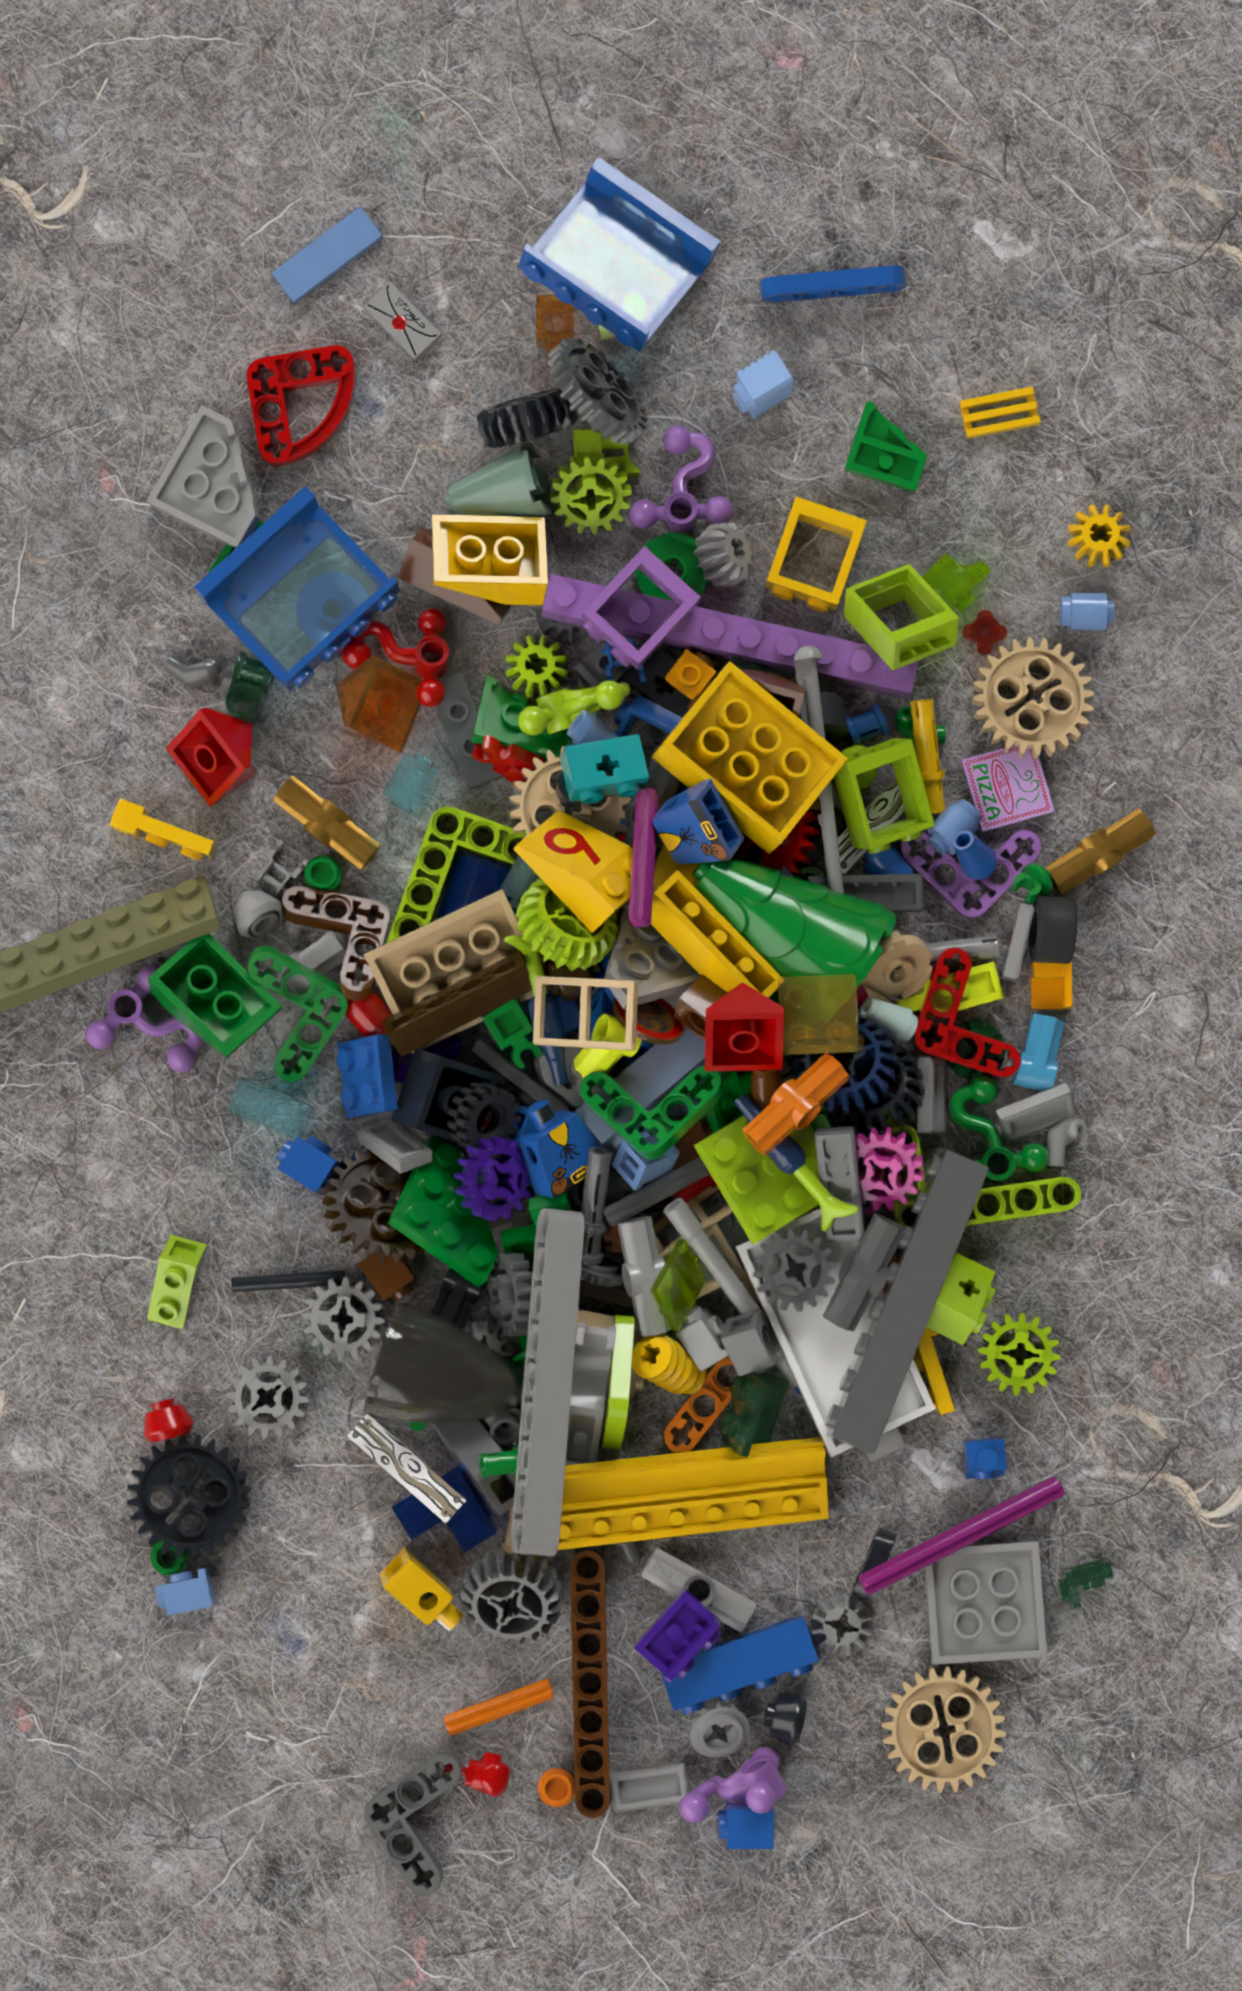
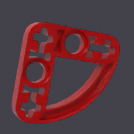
M341 345L319 347L262 357L249 364L246 378L258 448L262 459L273 467H282L296 463L320 450L338 432L348 415L355 391L354 360L351 352L346 347ZM339 355L343 361L347 360V363L341 367L342 371L335 372L332 366L322 367L324 375L317 376L318 369L314 358L320 357L321 365L331 363L333 361L332 356ZM299 360L308 362L311 366L310 374L304 379L293 378L290 375V368L294 362ZM266 368L268 373H274V376L268 378L270 392L273 393L278 390V395L263 394L260 380L254 379L255 376L259 375V369ZM339 382L335 400L324 420L310 434L293 443L284 392ZM256 394L263 395L256 399ZM267 403H274L280 407V416L273 422H266L260 418V409ZM284 426V431L277 430ZM262 430L277 431L280 445H286V449L281 450L280 457L274 458L272 452H266V449L272 447L270 433L267 432L262 435Z

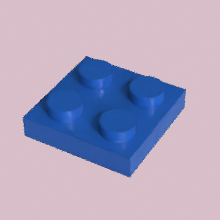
M387 1034L373 1035L339 1043L337 1064L341 1071L343 1087L341 1101L345 1108L346 1119L398 1110L391 1044Z

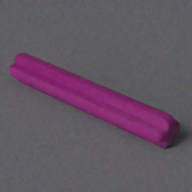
M641 788L636 793L629 920L634 927L649 926L652 917L657 833L653 825V818L658 812L659 796L656 794L657 791L653 788Z

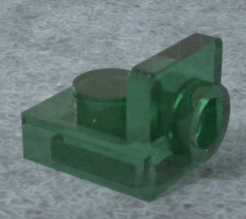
M1105 1558L1061 1569L1063 1579L1057 1580L1063 1603L1069 1601L1070 1606L1074 1610L1082 1608L1077 1586L1083 1585L1084 1590H1089L1106 1585L1105 1579L1114 1577L1110 1561Z

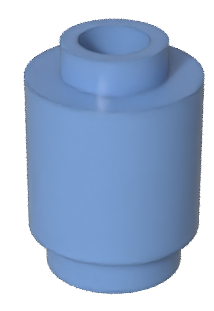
M1070 593V596H1061L1059 610L1060 626H1069V630L1106 631L1107 623L1114 622V600H1107V593Z
M960 799L957 803H951L934 821L935 826L927 829L930 836L927 839L928 843L942 855L946 852L954 855L956 853L952 844L954 836L964 830L974 834L979 829L978 824L982 821L981 814L972 804L964 799Z

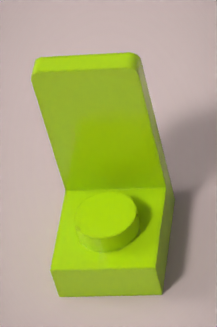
M170 1235L159 1257L147 1315L148 1320L179 1329L184 1327L195 1276L205 1257L207 1244Z

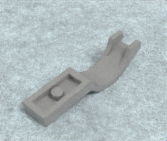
M578 1322L565 1466L597 1461L609 1367L616 1336L615 1326H609L607 1329L586 1326V1323Z

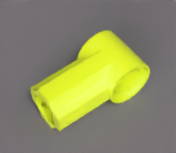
M602 1014L595 1023L591 1041L625 1042L626 1021L609 1014ZM636 1030L635 1051L583 1048L574 1059L575 1070L582 1075L583 1079L593 1072L607 1074L622 1056L632 1057L636 1054L640 1047L643 1033Z

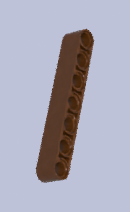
M587 1548L575 1554L570 1567L575 1803L580 1814L588 1818H597L607 1811L610 1802L605 1562L602 1555L595 1549ZM582 1557H593L598 1562L599 1570L594 1576L584 1577L578 1572L577 1562ZM585 1595L596 1597L600 1605L599 1610L594 1615H584L578 1609V1601L581 1597ZM584 1634H594L600 1640L601 1646L595 1653L587 1654L580 1649L579 1639ZM588 1672L597 1674L601 1679L600 1688L595 1692L583 1690L579 1683V1679L583 1674ZM594 1711L602 1718L600 1728L594 1731L583 1728L580 1718L585 1712ZM588 1750H595L601 1754L603 1763L597 1769H588L581 1762L583 1753ZM589 1789H597L602 1793L604 1801L599 1807L589 1808L582 1801L583 1793Z

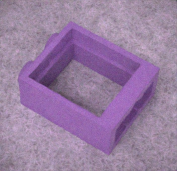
M644 546L582 612L581 619L586 622L582 627L596 641L599 642L603 638L614 648L610 653L623 666L628 667L631 664L638 669L699 604L701 597ZM638 569L679 606L639 650L631 645L598 614Z

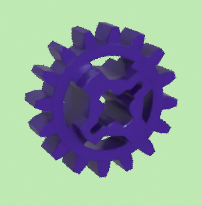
M492 1136L491 1140L481 1138L478 1139L479 1148L471 1146L466 1148L470 1156L468 1160H458V1163L464 1168L462 1173L454 1174L455 1179L462 1181V1186L458 1187L455 1192L456 1194L466 1196L461 1205L472 1209V1215L481 1218L485 1217V1219L497 1221L499 1217L509 1219L511 1218V1209L519 1211L523 1209L520 1199L522 1197H531V1193L526 1190V1186L532 1183L530 1177L527 1176V1166L525 1161H523L522 1150L517 1148V1142ZM494 1154L503 1155L502 1158L495 1157L494 1159H491L490 1157ZM496 1197L499 1199L495 1203L486 1202L488 1199L494 1200Z

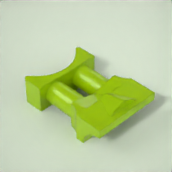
M592 429L573 430L574 457L579 462L584 461L585 452H589L591 460H597L602 450L624 449L625 456L604 457L605 464L608 465L613 460L618 461L617 471H626L628 477H640V470L632 463L628 454L630 442L626 445H623L621 441L615 444L610 436L604 439L601 433L594 432Z

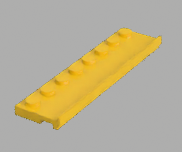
M821 1437L566 1465L560 1537L557 1550L829 1519L824 1442Z

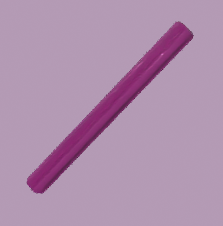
M1050 1477L870 1569L859 1576L862 1589L867 1595H873L1062 1498L1065 1493L1061 1482L1056 1477Z

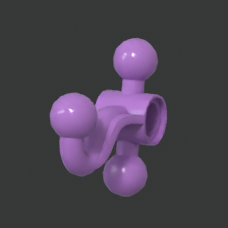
M675 425L670 427L663 436L665 448L670 453L679 455L688 451L690 447H697L701 452L700 458L678 470L673 479V494L668 497L665 506H655L651 501L644 499L636 501L629 510L630 521L633 525L642 529L650 528L656 521H665L670 530L681 534L692 530L697 523V519H707L711 524L727 523L733 516V506L728 499L716 496L709 499L706 504H697L696 499L688 493L687 489L690 479L703 474L714 463L716 454L714 444L707 436L698 432H690L684 426ZM680 505L686 506L690 509L691 515L686 519H677L671 514L672 509Z
M156 964L145 965L139 970L137 984L132 990H120L111 996L108 1002L109 1015L104 1020H95L88 1025L85 1033L86 1040L95 1049H106L114 1042L115 1029L121 1023H133L142 1032L155 1037L167 1035L178 1029H184L189 1035L187 1042L172 1046L168 1051L167 1061L169 1066L176 1072H188L196 1064V1053L202 1046L203 1040L174 1016L155 1022L143 1012V999L149 993L151 994L148 977L160 968ZM123 996H130L136 1002L135 1013L127 1018L120 1016L116 1010V1003Z
M760 1747L754 1752L751 1759L746 1761L730 1777L723 1779L717 1775L701 1783L680 1801L679 1810L681 1816L691 1823L701 1822L709 1813L707 1798L712 1795H720L731 1804H747L753 1812L759 1814L769 1812L776 1804V1801L787 1792V1787L778 1771L781 1765L779 1754L773 1748Z

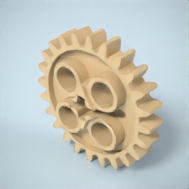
M1028 637L1025 646L1021 648L1017 640L1014 639L1010 645V652L1003 646H999L997 649L998 659L988 655L985 660L988 668H979L976 675L983 681H974L972 690L981 694L974 696L971 704L981 706L982 708L976 711L974 719H986L980 731L986 733L992 730L995 733L991 744H995L1001 739L1005 741V753L1015 746L1018 747V758L1023 757L1026 749H1031L1033 758L1038 759L1041 749L1044 748L1048 756L1052 757L1055 753V744L1065 751L1069 746L1067 737L1077 741L1081 735L1077 728L1086 729L1089 721L1082 715H1091L1094 707L1084 702L1092 700L1095 694L1093 691L1084 690V688L1090 684L1092 679L1091 677L1079 676L1085 665L1084 663L1075 666L1071 664L1074 652H1070L1064 657L1060 655L1062 644L1058 643L1053 650H1049L1047 639L1044 638L1039 647H1034L1032 638ZM1033 666L1042 668L1047 678L1043 680L1033 678L1029 673V668ZM1053 681H1060L1061 684L1059 686L1052 687L1043 692L1038 703L1035 700H1031L1013 715H1005V711L1021 705L1027 694L1031 697L1035 696ZM998 687H1011L1016 697L1013 699L1002 698L998 693ZM1050 698H1062L1067 703L1068 709L1063 711L1054 709L1050 704ZM1023 716L1032 718L1037 728L1034 730L1024 729L1019 723V718Z
M562 746L560 757L565 746ZM550 750L546 752L547 762L545 763L536 757L533 758L534 772L526 768L522 769L521 773L527 780L526 783L521 781L514 782L513 787L521 792V795L510 796V803L519 806V809L511 811L509 816L512 819L521 820L513 828V832H525V837L540 826L535 819V815L541 809H549L554 813L558 810L565 812V807L561 805L564 803L558 799L556 791L550 785L552 777L561 775L563 772L560 757L556 758ZM616 794L607 797L605 804L601 807L582 804L576 806V809L581 812H573L571 816L617 839L615 833L620 835L627 834L628 829L620 821H626V811L622 810V807H626L632 798H621Z
M931 1666L929 1667L928 1678L923 1679L916 1671L914 1672L916 1684L911 1686L908 1682L901 1681L902 1687L905 1690L903 1695L891 1692L890 1695L897 1702L896 1707L884 1706V1711L892 1716V1720L881 1722L883 1728L891 1730V1734L883 1737L882 1742L884 1744H894L895 1746L887 1753L889 1759L901 1758L895 1769L901 1772L909 1768L907 1780L910 1783L918 1776L922 1777L921 1787L924 1790L928 1788L931 1781H935L938 1793H942L945 1782H950L954 1792H957L959 1787L958 1780L964 1779L966 1784L972 1787L971 1775L973 1773L978 1774L982 1778L986 1777L981 1767L984 1763L996 1766V1762L990 1756L991 1751L1003 1752V1748L995 1742V1738L1006 1736V1732L996 1728L995 1724L1004 1721L1005 1716L1003 1714H993L992 1712L1000 1705L998 1699L986 1700L991 1692L989 1686L979 1691L976 1689L980 1680L976 1675L967 1683L965 1681L964 1669H960L956 1677H951L949 1666H945L942 1676H937L934 1668ZM936 1695L941 1697L946 1723L950 1726L953 1725V1729L947 1731L953 1757L951 1763L946 1762L941 1736L937 1732L933 1733V1729L939 1727L934 1703ZM957 1696H962L968 1700V1709L961 1716H953L948 1711L949 1702ZM926 1704L930 1707L931 1716L926 1722L915 1723L911 1720L910 1713L915 1705ZM972 1735L975 1737L976 1746L971 1753L961 1754L956 1750V1742L960 1736ZM933 1742L938 1745V1755L934 1760L923 1761L918 1757L919 1747L923 1743Z

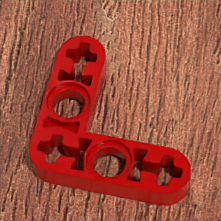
M953 947L944 950L936 960L919 1012L918 1025L912 1038L915 1047L924 1054L995 1077L1004 1078L1013 1075L1018 1070L1021 1060L1019 1052L1014 1046L953 1026L972 963L967 952L960 948ZM954 954L959 956L958 963L964 965L962 971H955L951 981L959 983L957 990L949 984L936 983L938 976L946 979L949 967L943 965L944 960L951 959ZM945 990L952 996V1006L948 1011L939 1012L932 1006V996L936 991ZM927 1012L936 1018L948 1019L946 1026L941 1022L937 1024L935 1034L941 1037L940 1042L932 1043L930 1048L925 1046L926 1040L920 1037L922 1031H929L933 1021L925 1019ZM962 1038H970L976 1043L977 1053L972 1059H962L956 1052V1045ZM984 1043L991 1045L987 1052L994 1055H999L1003 1050H1006L1008 1052L1007 1058L1012 1060V1065L1005 1066L1002 1071L997 1069L998 1063L990 1059H985V1066L979 1065L978 1062L984 1054Z

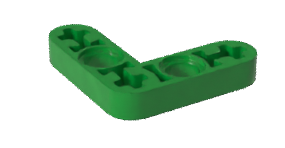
M260 946L252 951L248 960V972L251 978L304 1009L277 1050L274 1060L277 1076L287 1082H296L306 1075L342 1020L348 1008V999L342 994L340 985L274 947ZM267 957L271 958L272 967L279 972H282L283 966L288 967L283 972L281 982L276 981L278 976L276 971L270 968H266L264 972L259 971V962L257 960L264 962ZM294 975H302L307 978L309 986L302 992H294L287 985L288 979ZM333 995L337 996L339 1007L332 1005L326 1012L324 1020L320 1016L324 1009V1000L322 998L330 999ZM314 1024L321 1029L322 1034L315 1041H307L301 1036L300 1031L305 1025ZM298 1046L302 1049L298 1056L299 1068L292 1066L288 1070L285 1068L284 1058L287 1060L292 1059Z
M704 1066L698 1067L650 1113L610 1076L603 1072H593L585 1076L581 1081L579 1089L585 1104L641 1156L655 1159L665 1154L720 1100L724 1092V1085L717 1071H705ZM702 1080L706 1083L711 1081L713 1089L709 1092L706 1089L700 1091L698 1083ZM596 1085L598 1088H604L607 1096L611 1099L608 1106L599 1095L595 1094L593 1096L591 1092L592 1087ZM688 1092L692 1098H696L698 1105L694 1106L691 1099L686 1096ZM684 1104L688 1107V1114L683 1120L672 1121L668 1118V1112L674 1105ZM622 1107H631L634 1109L635 1114L630 1122L620 1124L614 1120L617 1110ZM641 1125L650 1136L656 1135L658 1139L657 1144L645 1143L641 1133L637 1131Z

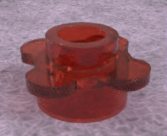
M982 610L978 613L977 619L972 624H966L963 627L962 635L977 646L979 654L987 655L992 651V646L997 641H1003L1006 638L1007 629L993 618V614L990 611ZM986 629L988 635L983 636L981 630Z

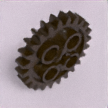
M367 1149L364 1156L359 1150H355L350 1159L345 1156L342 1158L339 1166L333 1168L332 1175L324 1186L323 1190L327 1193L322 1199V1204L329 1206L324 1213V1218L335 1219L329 1229L330 1232L341 1230L343 1233L339 1240L340 1244L350 1240L353 1242L351 1253L354 1254L362 1248L365 1250V1260H369L373 1253H376L381 1264L385 1263L389 1255H392L397 1264L400 1263L404 1253L412 1260L418 1250L423 1253L426 1251L388 1224L413 1169L399 1173L369 1149ZM378 1177L386 1179L390 1184L383 1183ZM352 1198L359 1199L364 1205L355 1203ZM378 1225L387 1227L390 1232L383 1231Z

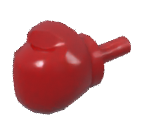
M486 1752L480 1761L471 1759L468 1767L463 1766L462 1776L466 1777L465 1786L472 1787L474 1790L493 1797L501 1796L508 1787L510 1767L502 1762L501 1755ZM451 1763L444 1765L445 1772L451 1773L454 1769Z

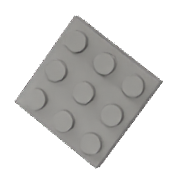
M1039 1541L968 1545L925 1567L932 1665L1047 1657Z

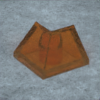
M371 656L335 685L347 733L392 751L402 753L421 705L416 696V689L422 680L378 657Z

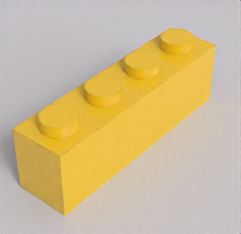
M678 870L653 892L650 924L700 975L703 974L727 993L743 982L768 998L785 981Z

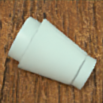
M868 997L860 1008L859 1014L866 1021L869 1019L874 1020L876 1029H885L887 1038L893 1043L898 1041L906 1043L916 1031L918 1018L913 1015L910 1008Z

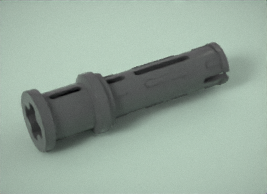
M591 1147L588 1150L589 1157L581 1213L584 1216L582 1264L587 1265L603 1262L604 1254L600 1249L602 1235L607 1232L608 1226L603 1217V1210L608 1188L610 1163L613 1156L612 1150L604 1147Z

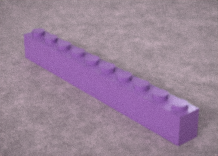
M550 574L541 618L582 627L586 623L581 619L582 612L607 586ZM620 589L598 614L622 636H631L634 639L648 641L679 606L674 601ZM697 606L661 644L683 650L688 649L692 652L699 651L705 655L795 675V653L799 648L811 645L818 648L823 655V659L816 661L818 680L907 699L912 693L918 661L892 671L870 645Z

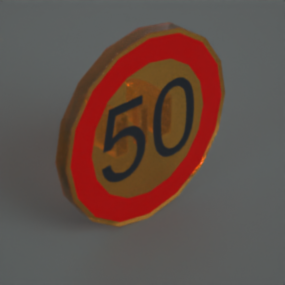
M615 998L613 1013L618 1022L626 1029V1009H623ZM662 998L637 1005L636 1036L644 1041L663 1045L675 1043L683 1035L685 1026L673 1018L675 1008Z

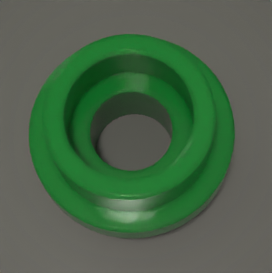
M159 1541L152 1547L150 1553L152 1566L163 1575L169 1576L180 1573L188 1563V1550L184 1551L181 1559L176 1558L174 1563H167L162 1554L163 1543Z

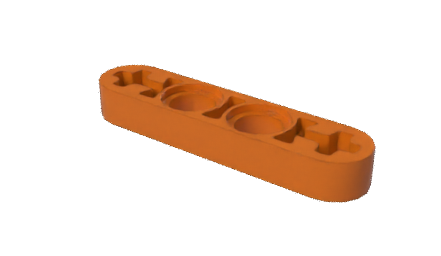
M728 1356L716 1362L706 1375L701 1389L690 1395L666 1426L664 1440L667 1447L676 1453L689 1452L694 1448L752 1373L739 1376L735 1385L724 1387L717 1381V1372L724 1365H734ZM708 1395L713 1398L715 1410L710 1416L700 1417L694 1412L693 1403L698 1396ZM685 1411H688L695 1421L704 1424L700 1431H697L693 1425L687 1434L691 1439L690 1443L686 1445L681 1442L678 1446H675L672 1443L674 1436L671 1430L674 1427L677 1429L684 1427L688 1420L681 1418Z

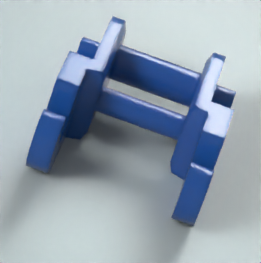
M628 636L627 641L634 647H637V642H632L631 636ZM604 642L605 649H601L602 655L607 654L609 665H605L607 680L613 681L611 671L614 670V667L623 665L618 661L613 662L610 652L614 648L609 646L607 642ZM643 665L638 668L641 683H646Z

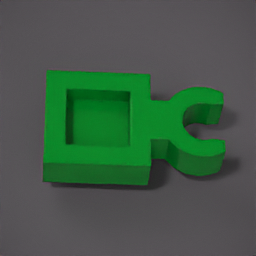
M516 999L480 1016L499 1049L503 1050L509 1045L512 1047L511 1059L520 1069L525 1067L520 1059V1054L524 1049H531L536 1058L542 1056L540 1048L525 1037L534 1029Z

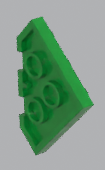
M431 1135L427 1138L425 1145L432 1150V1162L412 1170L388 1224L472 1284L479 1287L487 1281L499 1253L487 1219L472 1215V1209L461 1205L466 1196L456 1194L455 1192L458 1187L462 1186V1181L455 1179L454 1174L463 1172L464 1167L458 1163V1160H466L465 1154L440 1136Z

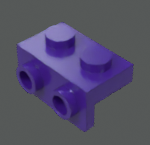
M684 1588L634 1644V1649L662 1672L663 1678L668 1683H671L676 1676L682 1679L695 1664L692 1658L701 1648L706 1651L717 1641L721 1634L718 1631L721 1626L720 1619Z

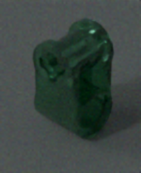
M240 651L237 657L225 705L227 715L252 723L253 726L260 718L275 676L260 660L248 657L247 652ZM242 700L253 704L252 708L244 713L235 711L233 707L238 701Z

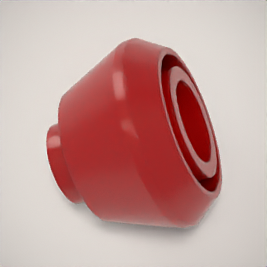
M173 1398L152 1403V1411L145 1413L143 1435L149 1442H159L185 1435L192 1431L195 1424L183 1404L175 1405Z

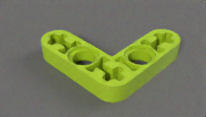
M615 1315L614 1326L616 1327V1336L611 1355L609 1393L602 1431V1449L621 1450L629 1406L635 1316Z

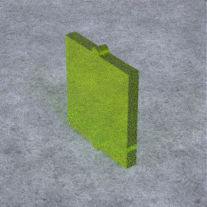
M678 1239L650 1289L660 1307L659 1313L665 1316L672 1331L680 1330L707 1281L697 1263L698 1257L693 1256L685 1239Z

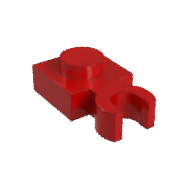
M488 735L484 736L482 745L475 743L472 758L482 763H491L492 771L503 775L505 779L513 783L526 780L521 773L523 768L535 771L532 762L533 758L536 757L544 762V758L513 743L505 747L501 745L498 739Z

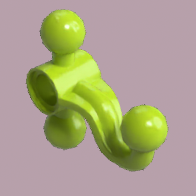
M608 680L590 688L577 687L574 690L564 688L536 698L538 706H527L520 712L518 726L522 732L532 736L539 735L545 729L548 734L567 729L584 710L590 714L601 709L615 710L623 703V699L630 694L631 687L626 682L617 683Z

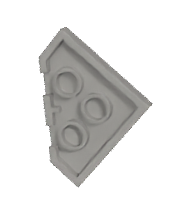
M201 405L146 502L152 507L235 549L254 532L260 521V516L237 425L231 419Z
M629 900L623 908L618 926L619 929L615 937L616 940L614 941L604 979L638 981L637 1005L685 992L701 975L651 924L647 927H634L631 925L629 920ZM609 987L622 1008L626 1009L627 988Z

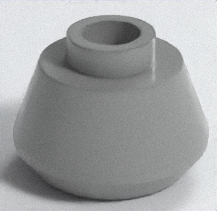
M261 890L243 892L236 899V905L233 910L239 934L252 939L268 934L281 921L283 907L279 900Z

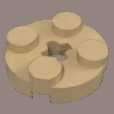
M892 931L889 938L883 936L880 945L883 951L861 983L869 997L888 1003H893L890 999L891 997L902 995L906 999L915 994L926 984L933 970L930 965L931 958L933 959L932 953L922 939L914 935H901L898 931ZM901 965V968L899 970H894L896 967Z

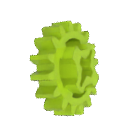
M585 452L584 461L581 462L574 456L570 457L571 467L568 469L560 465L558 467V474L561 478H552L551 487L556 491L550 493V500L552 503H558L554 507V514L556 516L565 514V527L570 526L573 522L577 523V533L580 534L584 531L585 526L591 528L593 535H597L598 526L603 525L608 531L612 530L611 520L615 519L622 522L623 513L621 509L630 508V500L626 496L632 494L631 485L624 484L628 480L627 472L621 471L616 473L618 461L613 460L608 465L605 464L603 453H600L597 460H591L589 452ZM596 473H600V474L606 476L608 479H607V480H604L602 477H600V476H599L598 474H596ZM582 474L576 483H570L576 476ZM594 489L595 497L588 498L587 490ZM606 504H611L607 510L600 513ZM575 507L579 508V509H580L582 512H584L585 514H582V513L576 511L574 508H575Z
M1019 1313L1017 1321L1013 1322L1010 1315L1005 1314L1003 1315L1004 1325L1000 1326L997 1322L992 1321L990 1325L994 1331L993 1334L982 1333L980 1336L987 1342V1346L977 1348L978 1353L986 1355V1360L978 1364L979 1368L990 1369L991 1372L986 1377L988 1382L996 1378L1000 1380L997 1389L1003 1392L1008 1385H1011L1012 1394L1019 1395L1021 1387L1024 1386L1026 1391L1032 1394L1034 1393L1033 1384L1035 1382L1043 1387L1048 1385L1043 1377L1046 1373L1056 1375L1057 1371L1050 1364L1051 1361L1061 1360V1356L1052 1353L1051 1348L1057 1346L1059 1341L1048 1340L1047 1335L1051 1332L1052 1328L1046 1326L1039 1329V1317L1035 1316L1030 1323H1027L1025 1313ZM1013 1329L1012 1338L1003 1346L995 1345L1003 1333ZM1028 1330L1039 1338L1043 1349H1036L1028 1340ZM1017 1343H1022V1350L1028 1351V1353H1035L1036 1356L1023 1358L1020 1361V1365H1016L1015 1358L1001 1352L1010 1351V1349L1014 1350L1017 1348ZM994 1359H1002L1009 1367V1378L999 1371ZM1034 1362L1042 1363L1034 1375L1024 1379L1027 1368Z

